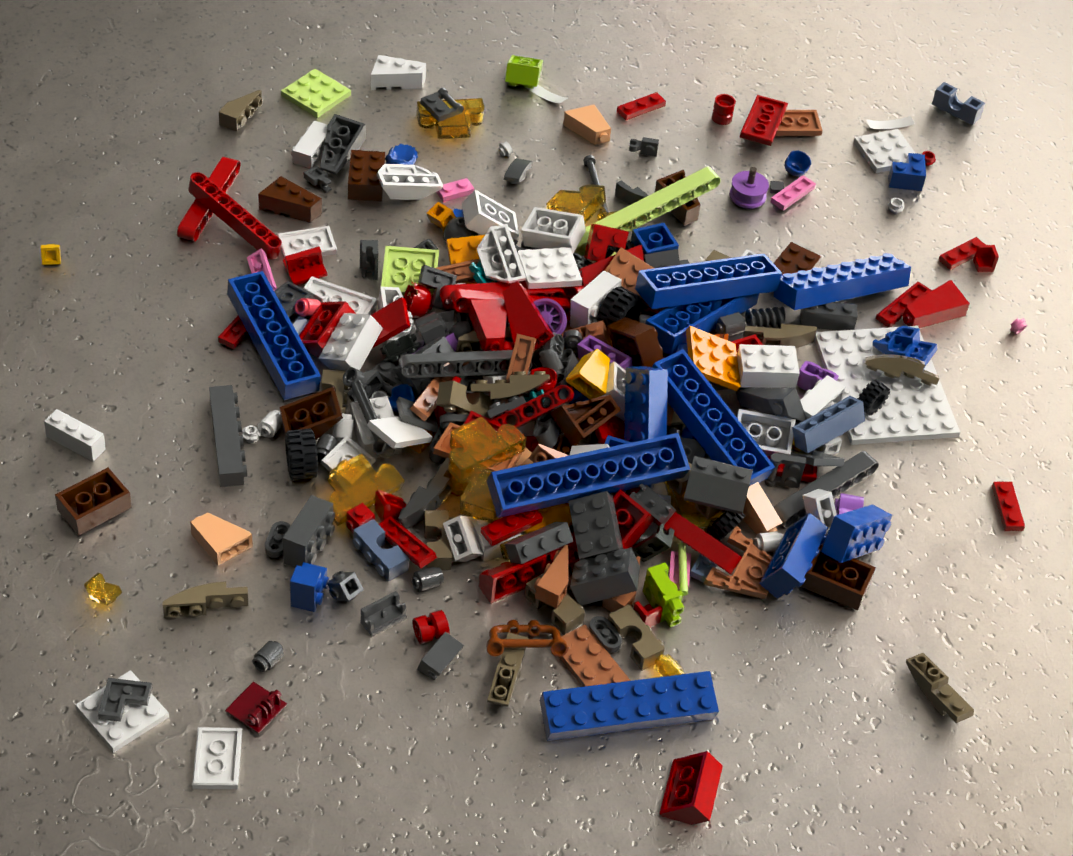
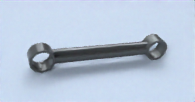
M351 367L345 371L343 383L352 388L368 424L369 420L378 418L363 387L364 373ZM371 431L375 440L373 452L383 458L391 457L395 449Z

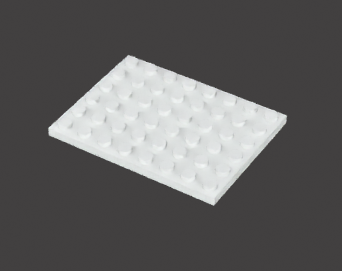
M899 327L816 332L814 340L824 369L835 372L839 376L838 382L846 386L843 399L848 396L856 399L859 398V394L867 387L866 385L875 379L890 389L889 397L885 400L886 403L882 404V408L878 409V412H874L870 416L864 412L865 422L847 431L851 445L955 438L960 435V430L940 380L937 385L932 384L929 386L922 383V379L918 377L912 379L905 376L903 371L899 378L896 376L890 378L885 376L884 372L879 369L873 371L866 367L867 365L864 363L865 357L884 354L873 346V340L879 341L885 338V334L895 331ZM920 332V341H924ZM930 360L924 370L937 375L933 362Z

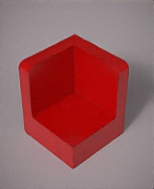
M978 245L973 259L977 272H994L999 258L995 245Z
M639 601L634 603L633 610L639 613L645 625L651 628L660 623L663 612L661 606L653 609L650 604L642 606Z

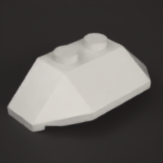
M384 164L377 172L381 186L390 199L421 200L443 188L437 173H431L416 165Z
M503 224L489 227L486 235L477 247V253L485 277L508 284L515 283L516 281H525L526 276L508 225Z

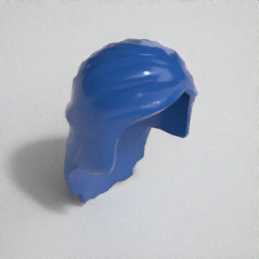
M395 145L394 149L392 147L385 158L386 164L415 165L418 152L415 151V147L410 145Z

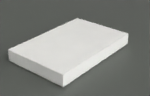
M329 226L277 234L282 241L281 252L284 259L285 256L318 246L321 249L322 256L337 254V247Z
M400 416L369 420L367 424L371 431L393 449L430 443L433 438L423 428L401 421Z
M198 727L192 782L193 789H238L242 728Z

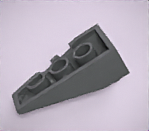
M334 114L327 125L325 146L320 166L321 170L337 174L350 160L351 150H359L366 139V126L364 123Z
M739 388L736 391L740 406L764 414L796 419L795 422H803L807 419L796 388Z

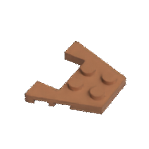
M736 526L729 536L727 543L745 552L732 576L712 567L704 584L765 599L769 592L759 583L772 557L764 550L760 551L753 544V540L746 538L741 533V529Z

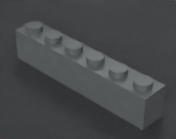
M232 385L209 387L220 487L244 485V477H247V466L242 464L246 460L245 450L240 449V447H244L243 435H239L242 432L241 421H237V418H240L239 406L235 407V404H238L237 392L233 393Z

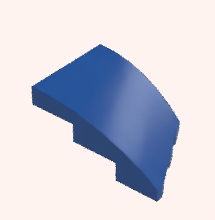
M901 326L895 331L885 334V338L879 341L875 339L872 342L873 346L884 354L915 358L924 361L925 366L937 351V344L920 341L919 328Z

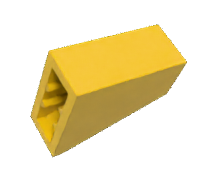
M595 349L581 358L567 376L566 382L589 399L601 397L606 394L610 358L599 349Z

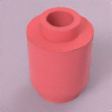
M301 298L295 303V311L300 316L311 317L321 302L317 299Z

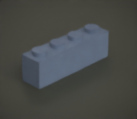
M848 396L792 427L795 447L806 453L812 452L823 444H827L832 439L865 422L863 401Z

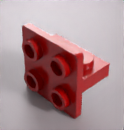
M319 246L285 256V259H283L285 269L295 285L308 282L311 276L319 279L328 275L323 264L322 252Z

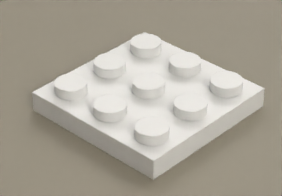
M898 129L854 138V144L875 173L890 171L892 162L906 163L908 153H915Z
M561 247L518 251L528 289L582 286V278L571 248Z
M131 670L117 678L140 681ZM106 686L75 704L76 710L113 753L169 718V712L151 693L148 706L126 703L121 722L99 719L98 712Z

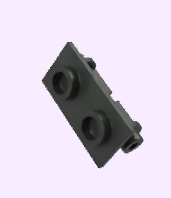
M409 333L398 338L399 346L395 340L384 344L380 348L383 355L386 354L384 362L388 360L390 362L396 361L400 358L401 354L406 352L407 354L416 352L418 350L417 347L420 345V342L415 343L417 340L416 335Z

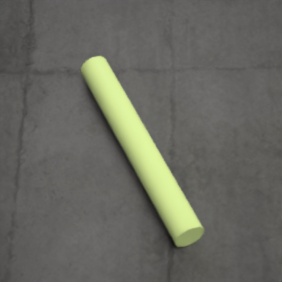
M679 543L680 590L684 594L683 596L688 595L686 544Z

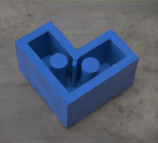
M908 153L906 163L892 162L888 176L889 188L922 191L926 179L925 155Z
M303 562L302 566H296L290 580L291 607L315 612L317 605H321L324 593L322 592L328 588L327 582L330 581V577H327V568Z

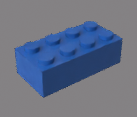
M646 366L626 367L624 396L625 441L637 442L667 435L668 369Z
M872 504L834 516L821 552L843 563L880 550L885 542L884 536L891 527L892 514Z
M811 513L786 530L759 584L777 599L784 594L788 595L796 586L799 588L806 580L805 574L813 565L811 563L812 560L819 553V545L826 539L825 533L828 527Z

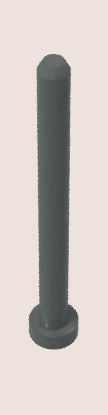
M588 155L583 159L584 165L589 169L602 215L607 217L609 215L608 208L594 166L596 160L594 156Z

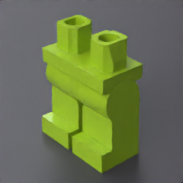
M664 562L647 568L642 592L653 609L658 606L663 608L660 622L666 620L668 625L673 627L681 623L682 619L679 614L685 608L682 604L684 594L681 590L677 591V585L669 579V567Z

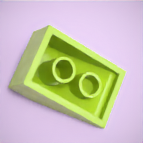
M512 55L507 63L505 82H509L508 84L512 86L522 84L525 88L531 89L537 87L543 60Z

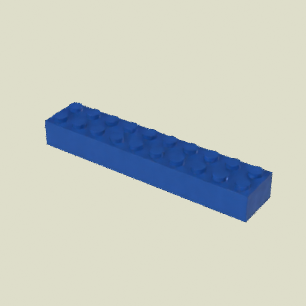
M678 433L494 471L490 473L486 481L497 517L501 518L569 503L568 501L605 491L611 494L618 492L620 489L625 491L638 488L640 484L646 486L684 478L690 471V466Z

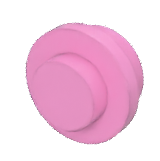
M1024 318L1014 320L1010 324L1012 326L1010 331L1015 334L1023 331L1027 327L1026 320Z

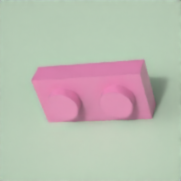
M465 178L443 184V188L436 193L443 202L470 195L474 191V187Z
M671 551L669 579L680 589L678 552ZM686 553L687 580L689 588L691 554Z

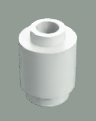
M278 410L270 411L258 424V429L262 436L272 438L284 425L281 412Z
M342 413L343 418L334 425L333 436L337 437V441H341L346 436L352 438L354 424L352 414Z
M777 531L758 533L753 543L760 551L764 550L766 553L775 552L783 538V534Z

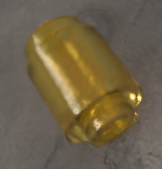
M662 654L655 660L656 665L654 669L662 677L685 674L683 667L670 654Z

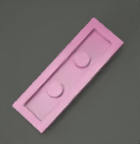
M801 176L772 196L770 203L784 211L814 190L816 183L805 176Z
M261 248L247 257L251 274L263 271L275 291L277 287L265 251Z

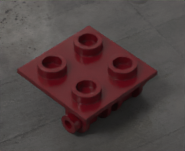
M253 681L225 711L259 734L287 703L281 700L282 694L280 691L269 692Z

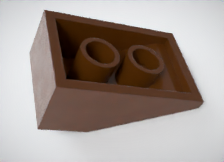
M334 386L279 407L285 432L311 428L314 432L315 440L343 418Z

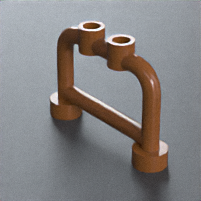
M510 620L507 625L494 626L489 631L490 639L486 644L488 654L494 657L501 655L504 648H550L551 653L556 657L564 656L568 651L567 643L561 638L560 631L554 626L540 625L537 620L529 621L528 625H519L518 621ZM509 632L517 635L519 633H529L531 636H538L540 633L551 634L553 639H500L498 634Z

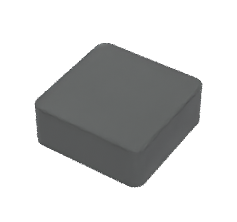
M770 181V193L777 194L784 189L783 181Z

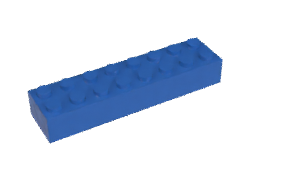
M763 253L639 270L635 290L651 309H659L778 291L782 272Z
M884 253L881 256H870L866 259L841 262V264L837 265L830 264L827 267H815L812 270H800L792 274L785 273L781 276L778 291H774L773 297L793 310H799L909 286L911 266L903 260L897 259L893 254Z
M260 271L228 279L227 295L283 399L287 400L319 391L321 375L264 272Z
M759 294L668 307L647 319L645 324L656 329L659 345L666 354L672 355L677 352L678 344L687 343L686 329L689 326L709 333L716 329V324L720 317L737 312L741 314L755 306Z
M684 349L653 364L652 367L668 369L667 402L713 461L753 470L749 486L757 482L761 483L770 476L775 468L773 463Z
M710 671L542 692L539 700L547 741L714 720L719 712Z

